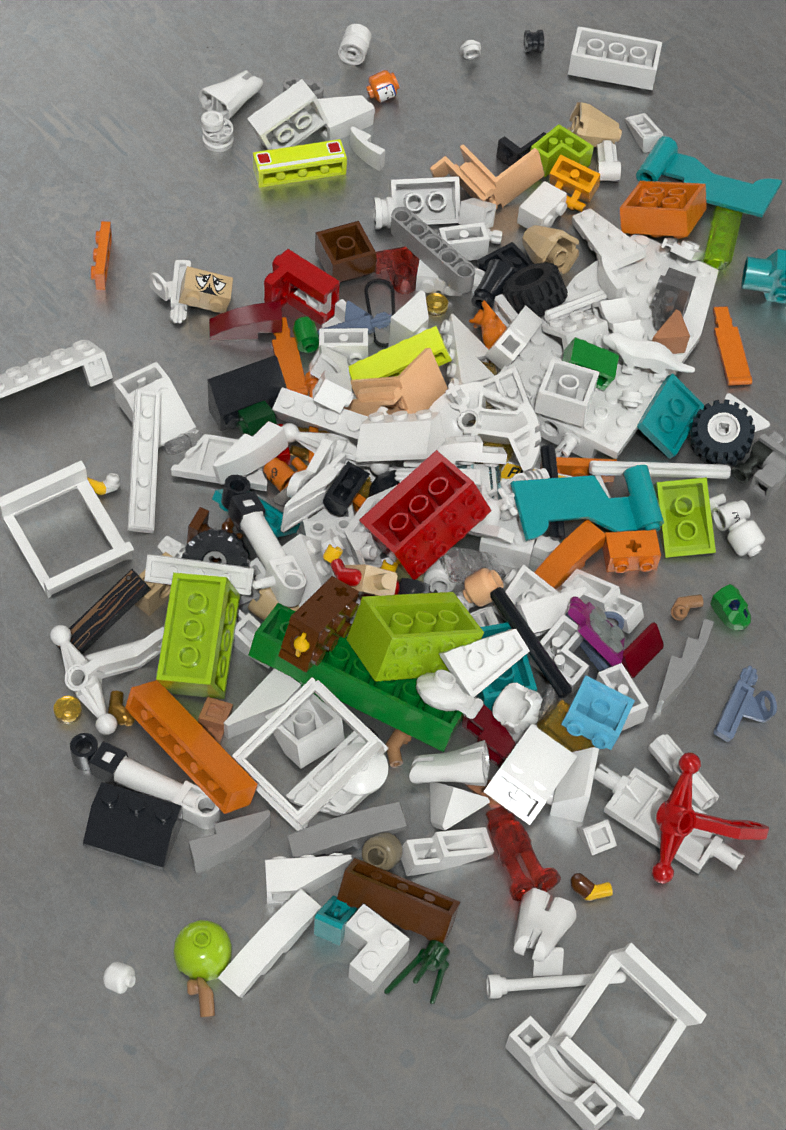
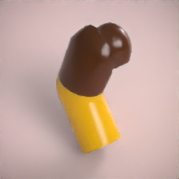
M576 873L571 877L572 889L587 901L613 895L610 882L595 885L581 873Z

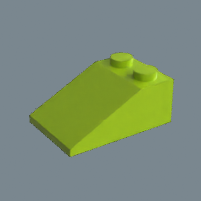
M707 477L656 482L653 486L664 520V524L660 526L661 529L659 530L664 557L672 558L716 553Z

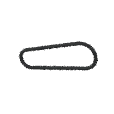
M378 278L369 281L364 289L368 313L372 315L368 287L372 283L383 282L391 289L393 316L395 314V291L393 285L385 279ZM374 333V343L381 347L389 346V343L378 342Z

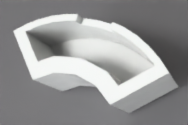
M627 297L592 303L594 315L607 321L609 334L620 331L621 334L630 339L643 341L644 328L640 323V319H637L632 314V308Z

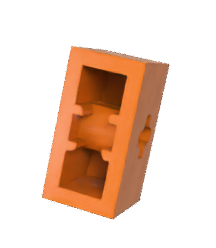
M656 530L605 532L606 538L602 551L606 572L624 573L627 571L641 570L648 572L657 570L661 552Z

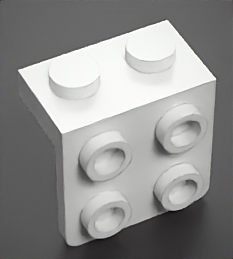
M574 311L568 317L551 319L548 324L542 326L544 332L562 338L564 350L574 337L603 349H610L603 343V336L609 334L607 321L597 318L596 315H588L583 311Z

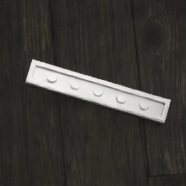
M136 389L134 392L127 531L151 534L154 532L161 392Z

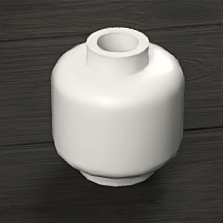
M744 518L728 529L727 540L737 555L744 556L748 554L751 558L763 550L761 545L765 541V536L755 521H747Z
M440 557L424 573V583L431 585L430 591L432 592L435 589L438 593L451 592L457 584V565L450 558Z

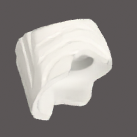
M511 683L503 689L494 702L493 716L509 732L518 735L520 732L528 729L531 724L535 725L537 723L542 703L541 695L518 683Z

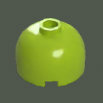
M198 920L187 924L180 930L174 942L173 956L177 969L189 976V979L195 980L197 977H201L207 982L218 978L222 971L231 963L232 944L228 933L221 925L210 920Z

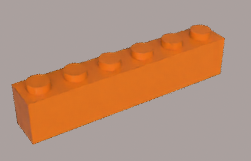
M155 680L131 687L125 708L128 709L133 718L224 814L251 804L258 784L163 685Z

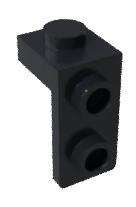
M543 132L521 148L504 136L498 140L496 157L508 166H511L529 153L531 146L545 136L546 133Z

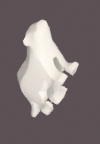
M620 331L603 336V343L616 351L623 359L625 364L622 366V373L632 375L635 366L646 369L650 368L656 372L653 374V379L664 381L668 375V369L686 373H693L695 371L694 367L680 362L661 343L633 340L621 334Z

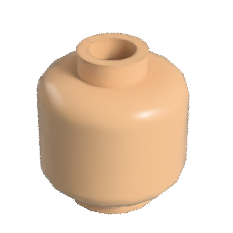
M479 569L465 578L463 595L469 603H474L479 607L486 606L493 602L490 593L498 587L503 588V581L495 570Z

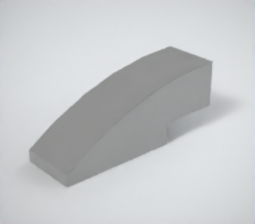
M266 810L215 823L214 835L190 840L189 851L195 873L216 867L234 858L259 840L271 827L270 811Z

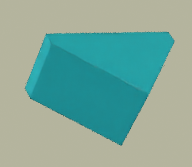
M333 895L316 913L314 935L341 946L344 940L345 924L358 911V908L348 906L347 903L337 900V897Z

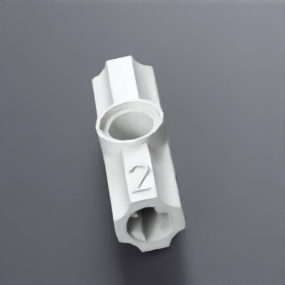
M662 734L649 745L648 750L668 773L669 782L675 787L681 775L679 772V759L684 753L668 734ZM698 771L693 774L692 804L705 811L718 800L719 795Z

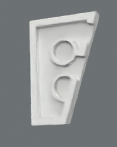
M509 629L476 642L439 653L450 673L455 676L456 682L463 692L475 697L530 650L516 629Z

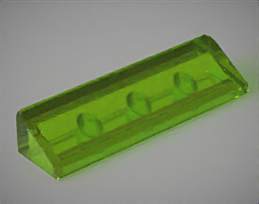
M716 206L703 262L722 272L731 263L742 212Z

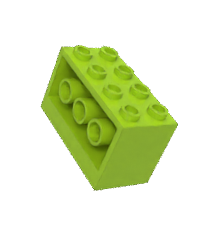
M173 572L156 680L171 694L225 699L240 601L239 592L227 577Z
M454 592L365 596L361 599L346 640L375 681L418 678L426 673H435L437 670L450 672L439 653L476 642L482 638L484 631Z

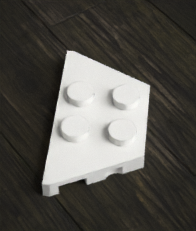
M204 434L197 441V445L191 447L185 453V458L178 465L174 464L172 466L171 476L218 483L213 464L239 439ZM262 467L244 476L250 481V489L267 492L268 483L264 477Z
M353 731L286 795V800L289 803L304 806L333 777V762L337 754L348 745L366 742ZM341 789L320 811L338 817L349 814L369 794L353 795Z

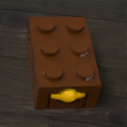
M331 576L291 615L278 656L304 672H307L314 664L318 666L323 660L327 651L331 652L335 648L339 638H345L352 626L350 619L359 607L356 601L360 592Z

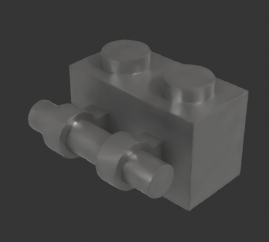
M670 267L665 276H660L656 289L660 291L655 293L651 306L655 307L652 317H655V329L657 331L676 309L684 317L696 280L695 276Z

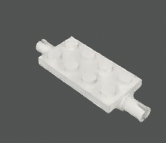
M601 763L599 768L596 769L593 779L613 790L612 794H614L605 806L604 812L660 849L661 830L656 822V814L661 804L669 799L672 791L637 768H634L628 776H620ZM692 805L693 810L695 812L706 814L699 808ZM694 828L689 835L684 837L674 858L699 874L709 858L715 857L735 871L745 855L740 854L723 843L725 836Z

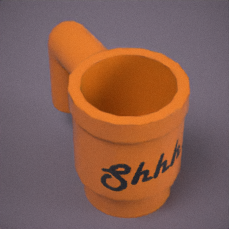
M299 457L294 458L291 462L297 469L295 472L278 458H274L265 464L263 472L279 492L288 486L291 477L296 472L307 469L308 466Z

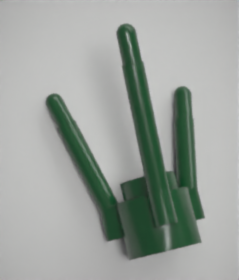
M431 940L426 949L421 948L418 955L384 990V993L389 994L421 962L422 966L413 979L414 984L420 981L427 970L435 972L437 969L439 970L430 998V1004H435L445 971L450 965L446 961L450 950L443 943Z

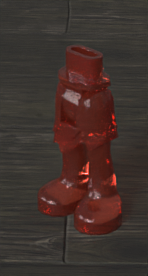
M503 806L486 813L489 821L488 829L491 832L492 841L498 853V859L501 861L502 867L506 865L512 881L509 887L512 899L521 901L522 896L532 888L545 892L553 889L561 880L559 872L555 868L544 869L541 866L532 848V840L529 838V834L523 825L516 820L514 814H509L508 810ZM519 855L522 857L531 879L525 876L517 860Z

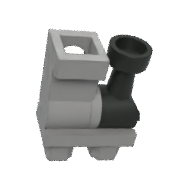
M773 431L768 436L763 433L758 441L753 444L746 462H740L732 469V474L736 480L741 483H747L753 476L752 470L757 466L762 468V470L759 469L754 474L749 489L767 502L786 481V448L782 446L784 440L782 435L776 431ZM759 483L767 487V491L762 490L759 487Z

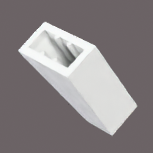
M362 95L318 99L329 122L317 131L326 141L338 140L349 136L352 126L363 130L373 125L374 106Z

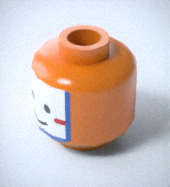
M387 70L370 76L368 79L369 85L366 86L370 99L375 97L379 103L395 97L397 90L400 89L394 73H389Z

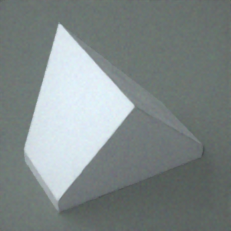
M438 782L430 783V822L435 828L445 831L490 803L488 797Z

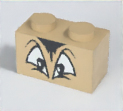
M187 266L181 282L179 303L224 313L231 300L233 278Z

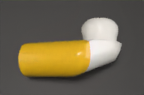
M115 473L108 474L106 480L101 482L87 477L94 492L98 495H105L116 491L120 486V476Z

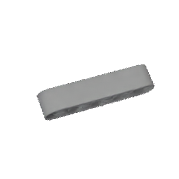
M406 207L395 208L391 213V234L456 292H470L474 285L475 267L410 209Z

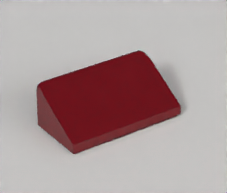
M655 622L651 623L623 651L621 663L631 679L635 678L664 647L659 628Z

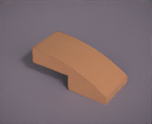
M207 697L198 717V723L221 745L224 737V722L231 715L233 704Z

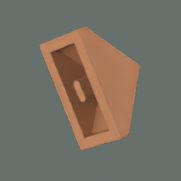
M676 309L652 339L653 342L661 343L667 347L672 354L685 353L690 338L680 311Z

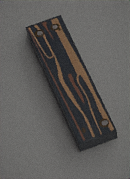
M131 569L69 628L72 634L70 642L83 654L151 588Z

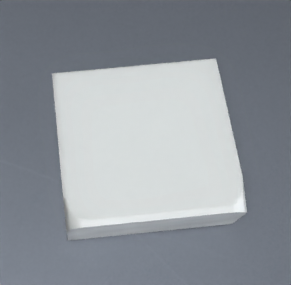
M601 818L577 828L591 856L617 846L608 819Z
M554 947L549 956L542 962L531 958L532 977L561 976L564 949L562 947Z

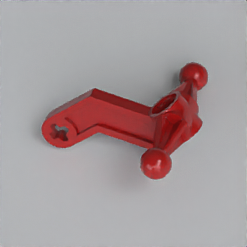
M691 752L685 753L680 757L679 768L682 773L669 799L661 804L656 814V822L661 830L660 862L654 865L652 876L660 884L672 881L674 870L671 863L684 837L689 835L694 828L738 840H765L769 831L768 826L758 822L727 820L693 810L692 778L693 774L699 771L701 761L699 756Z

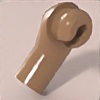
M702 595L677 598L671 608L672 617L675 620L681 621L687 617L690 609L703 607Z
M398 729L393 731L385 744L389 748L386 752L390 767H399L403 764L400 748L403 744H408L412 739V736Z
M197 977L195 980L189 979L187 981V991L189 995L198 994L200 1017L215 1016L212 989L201 977Z

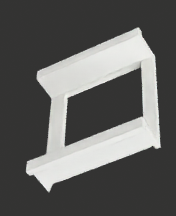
M82 460L0 497L1 517L47 598L124 560H133V546L130 541L126 543L123 541L87 480L86 467ZM77 488L112 549L49 578L15 516Z
M311 678L232 757L258 784L256 791L296 831H300L309 827L307 823L377 753L382 756L389 748L319 680L315 681L314 678ZM313 693H316L366 744L297 811L246 759Z
M630 942L625 948L612 950L607 954L546 1044L556 1048L592 1083L595 1082L617 1107L623 1111V1115L632 1116L635 1120H639L645 1111L637 1103L686 1026L701 1024L707 1014ZM619 968L674 1019L672 1025L628 1092L620 1087L571 1040Z

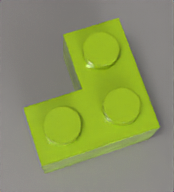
M558 124L532 145L530 151L534 148L539 151L544 177L550 174L560 154L588 168L591 164L594 146Z

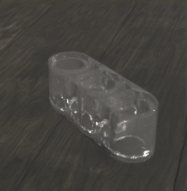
M453 547L444 556L439 558L449 581L452 583L464 584L466 577L482 568L495 570L502 581L506 576L494 553Z

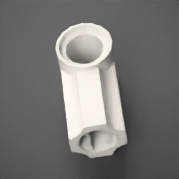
M603 140L602 143L597 144L596 172L600 173V181L619 182L621 162L617 161L616 145L610 140Z

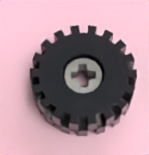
M212 528L197 534L187 543L181 557L211 562L210 556H214V558L220 557L222 564L250 566L249 551L245 548L244 541L238 539L237 534L234 532H227V529Z

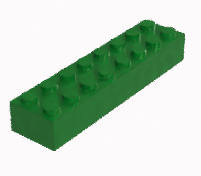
M280 603L276 604L255 632L248 656L306 684L311 678H314L315 681L319 680L341 702L442 752L445 751L463 720L464 713L459 710L443 711L426 704L416 689L418 678L375 681L346 640L347 636L345 638L340 637L335 648L331 652L327 651L321 663L318 666L314 664L307 672L280 658L278 655L290 617L296 612Z

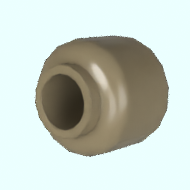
M386 832L374 835L365 842L362 848L363 861L385 871H389L396 866L403 854V848L398 838Z

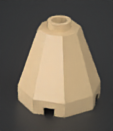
M576 103L569 121L572 122V125L567 128L569 131L594 147H597V144L602 143L603 140H610L613 144L619 142L622 134V129H619V123L590 104Z
M534 225L528 228L522 237L523 246L534 264L543 262L554 263L563 275L569 272L579 256V250L576 249V244L579 245V240L563 230Z

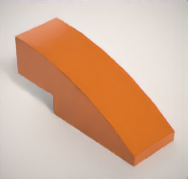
M587 519L555 548L534 573L556 590L576 569H582L585 566L586 560L604 546L606 534Z

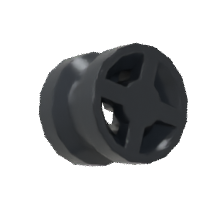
M525 30V52H531L532 50L541 52L544 50L543 30H537L536 32Z

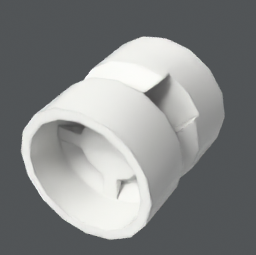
M351 24L346 28L338 49V55L344 63L354 66L363 63L372 39V34L368 28L361 24Z

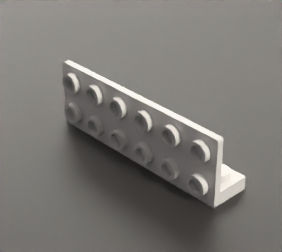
M79 340L73 343L72 347L56 349L47 357L34 358L27 365L7 369L6 373L0 375V398L82 366L87 384L90 387L112 379L113 376L105 351L89 340Z

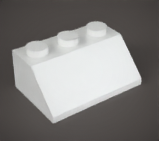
M458 176L388 180V195L393 197L394 209L406 207L427 225L458 223V209L460 206Z
M425 409L412 414H407V411H397L392 415H384L383 412L370 414L360 425L355 456L356 462L427 459L446 441L441 412H431V410Z

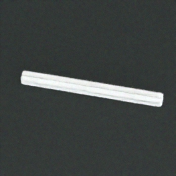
M590 461L589 473L592 475L624 476L623 472L626 469L636 465H647L651 477L728 479L731 472L730 466L723 464Z

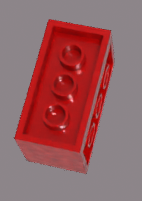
M436 450L362 516L359 521L367 533H371L378 548L393 562H396L398 567L411 579L416 580L440 557L444 556L460 539L464 538L492 510L474 481Z

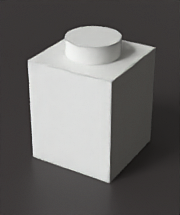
M477 198L461 201L458 209V224L466 225L484 222L486 229L493 227L496 204Z

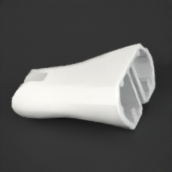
M245 70L223 82L200 90L198 93L199 101L202 108L206 111H217L223 115V118L230 120L246 101L259 92L263 86V81Z
M483 740L447 753L415 756L412 761L409 779L416 784L452 782L487 786L490 770L487 744Z
M532 888L521 899L513 949L515 953L522 956L525 955L527 948L534 949L532 959L542 962L549 956L560 938L572 926L577 915L574 904L560 897H555L550 910L546 911L551 895L537 888Z

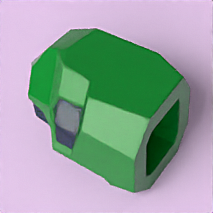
M729 584L713 595L710 604L725 626L733 630H743L750 625L751 614L748 604L741 596L738 588Z

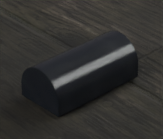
M348 461L324 496L323 504L325 508L333 514L344 515L369 478L370 473Z

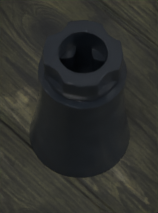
M494 259L489 261L481 282L471 299L473 306L483 309L482 302L485 300L493 309L495 297L501 294L504 295V283L516 273L513 267L501 260Z

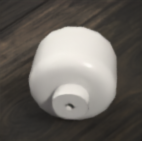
M121 962L111 963L104 973L105 987L120 994L124 993L128 987L132 988L136 982L135 970L132 966Z

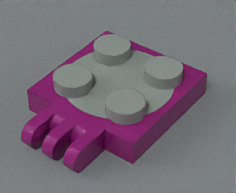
M577 596L570 599L568 615L578 624V632L612 666L620 664L623 659L625 642L623 631L617 625L613 626L607 620L602 609L599 607L595 608L590 602L585 604Z

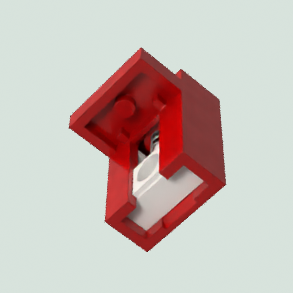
M287 249L281 255H277L272 262L273 273H269L264 280V303L281 301V308L288 303L320 325L335 316V303L339 301L340 281L290 249Z

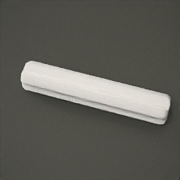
M603 290L587 294L546 310L544 319L549 323V320L554 318L568 317L571 312L588 310L592 308V303L605 301L607 295Z

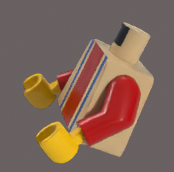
M331 544L328 545L323 558L331 563L330 566L337 579L360 592L358 596L360 599L365 596L399 594V582L396 573L398 564L396 562H393L391 565L386 560H383L381 568L365 564L344 565L343 561L339 559L343 550L338 546L334 548Z

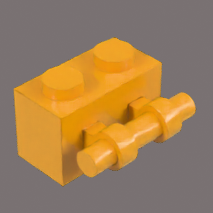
M560 154L550 172V184L572 195V197L567 195L566 198L568 209H576L582 212L586 204L580 202L579 199L590 203L600 185V173Z

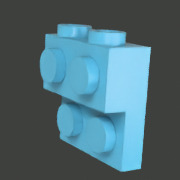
M585 675L561 725L566 727L567 731L573 736L582 735L592 740V744L596 748L612 750L635 700Z

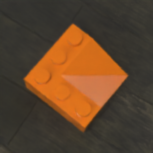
M640 181L620 206L621 231L629 233L631 236L634 234H647L652 237L673 236L677 239L688 237L707 209L706 184Z

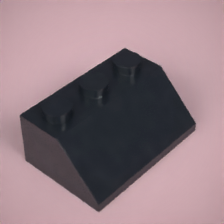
M274 355L207 379L209 412L220 431L237 427V422L240 421L238 416L239 410L264 400L273 409L281 388L287 389L277 356Z
M101 782L91 805L83 846L164 870L183 823L182 806Z

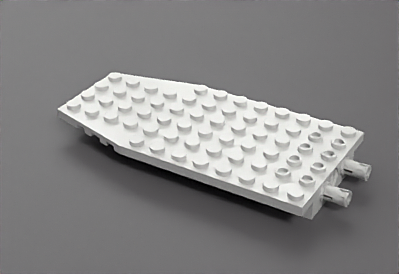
M634 234L630 238L646 249V257L620 268L617 278L625 285L622 298L627 297L632 308V314L637 319H640V323L644 328L643 341H652L653 336L658 332L655 329V317H652L655 307L651 306L655 293L660 291L656 289L660 276H665L670 267L696 277L688 307L683 317L690 334L685 353L673 354L680 362L684 363L700 340L719 270L698 260L690 261L671 252V248H662L661 243L641 234ZM599 260L575 275L566 287L568 296L562 304L602 290L597 276ZM593 308L583 311L585 314L594 315ZM544 316L542 317L543 323L515 360L508 367L504 366L499 372L500 374L516 366L533 410H535L538 392L551 358L562 361L564 354L562 338L543 331L542 326L548 324ZM611 348L608 349L610 352H613V353H615V354H618L616 351L612 350ZM619 355L615 379L604 391L598 388L595 389L582 427L536 413L540 428L535 433L540 431L542 438L558 445L555 448L556 457H560L563 453L562 457L568 458L572 452L582 458H594L596 453L600 451L617 459L637 431V425L663 381L653 379V374L656 372L650 368L646 369L635 366L632 375L622 373V366L625 363H623V359ZM668 369V375L672 373L676 375V373L678 372L676 370ZM623 390L641 392L644 403H638V407L624 406V401L619 400V396H622Z

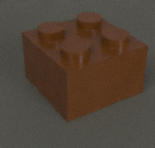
M359 221L315 232V253L327 274L342 282L375 273L377 253Z

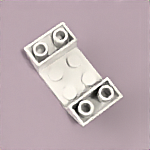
M396 486L368 497L344 530L352 553L359 565L365 564L381 568L382 561L379 555L382 551L375 544L371 533H367L359 519Z

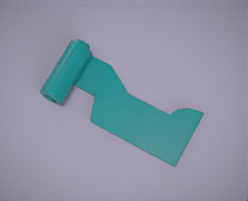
M662 136L657 140L636 173L638 182H657L661 175L684 180V183L706 184V203L761 218L782 185V180L760 179L751 184L714 174L698 159L679 154L677 143L667 136Z
M636 465L623 472L629 492L628 497L608 498L595 475L512 481L510 484L515 494L514 499L525 540L530 541L540 537L547 530L549 522L588 519L613 532L659 531L661 529L660 526L664 524V520L648 466Z

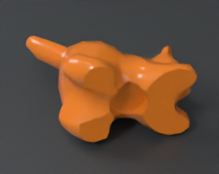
M484 300L482 302L483 309H479L478 313L469 322L474 323L473 327L475 329H482L483 343L490 349L507 327Z

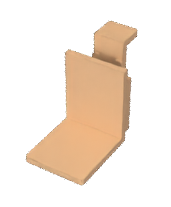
M464 144L460 146V150L465 163L460 167L457 164H453L446 156L430 167L433 177H445L448 174L451 177L458 176L459 185L472 198L496 204V209H498V205L502 208L544 176L540 154L536 148L497 177Z
M425 348L399 376L351 380L352 389L357 399H353L348 407L344 406L343 408L368 417L370 414L377 412L380 406L386 407L389 415L397 411H407V414H412L420 410L429 409L448 388L431 348Z

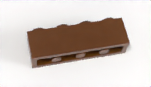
M354 858L345 870L337 900L347 903L350 907L359 909L365 904L384 920L394 923L404 930L420 934L430 941L436 940L443 944L452 930L461 903L357 858Z

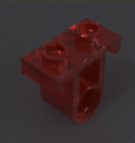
M405 246L377 251L376 274H381V270L386 269L394 290L400 294H410L415 291L417 267L419 266L420 259Z

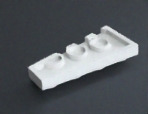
M591 208L572 216L573 226L581 237L588 241L591 251L594 250L596 252L599 262L601 255L606 254L620 269L646 257L645 248Z

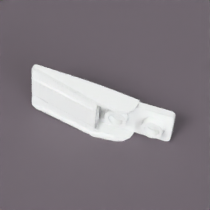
M341 452L285 504L281 525L282 532H286L324 507V496L330 489L332 482L344 468L346 454Z

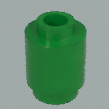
M309 317L298 318L295 320L292 329L297 348L303 353H312L319 348V334L316 324Z

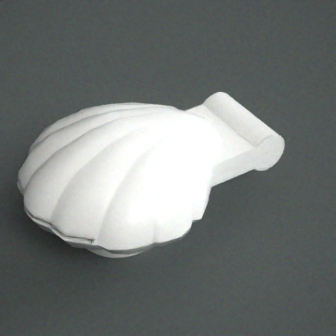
M437 670L435 673H426L418 677L416 681L418 694L426 704L443 711L459 710L466 714L468 718L473 719L483 707V701L464 693L456 682L455 676L448 671Z

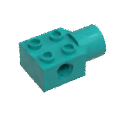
M777 249L766 259L747 256L743 268L741 289L763 292L767 301L786 304V250Z

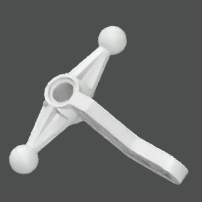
M292 423L282 426L288 443L298 441L314 453L307 469L296 472L291 477L287 487V496L290 498L330 464L341 452L346 454L345 465L349 461L356 466L370 467L371 471L376 475H380L390 468L389 461L356 462L357 446L341 435L300 432L298 427Z
M57 625L51 630V641L61 647L66 671L65 684L75 692L82 703L97 717L95 725L99 733L110 735L114 733L118 725L116 718L111 714H107L101 688L102 679L139 669L159 655L164 627L157 629L132 648L98 656L91 661H88L70 642L72 634L67 626Z

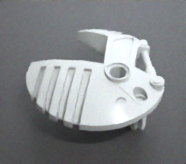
M476 381L456 386L450 383L446 393L439 397L428 409L431 412H441L445 438L470 435L480 436L481 440L485 442L511 444L523 472L534 469L541 449L540 445L535 446L541 442V432L535 433L540 428V424L529 402L518 403L504 397L500 393L485 388L481 382ZM486 398L498 403L502 402L517 410L486 409ZM470 420H476L472 427H466ZM455 461L457 468L467 469V465Z

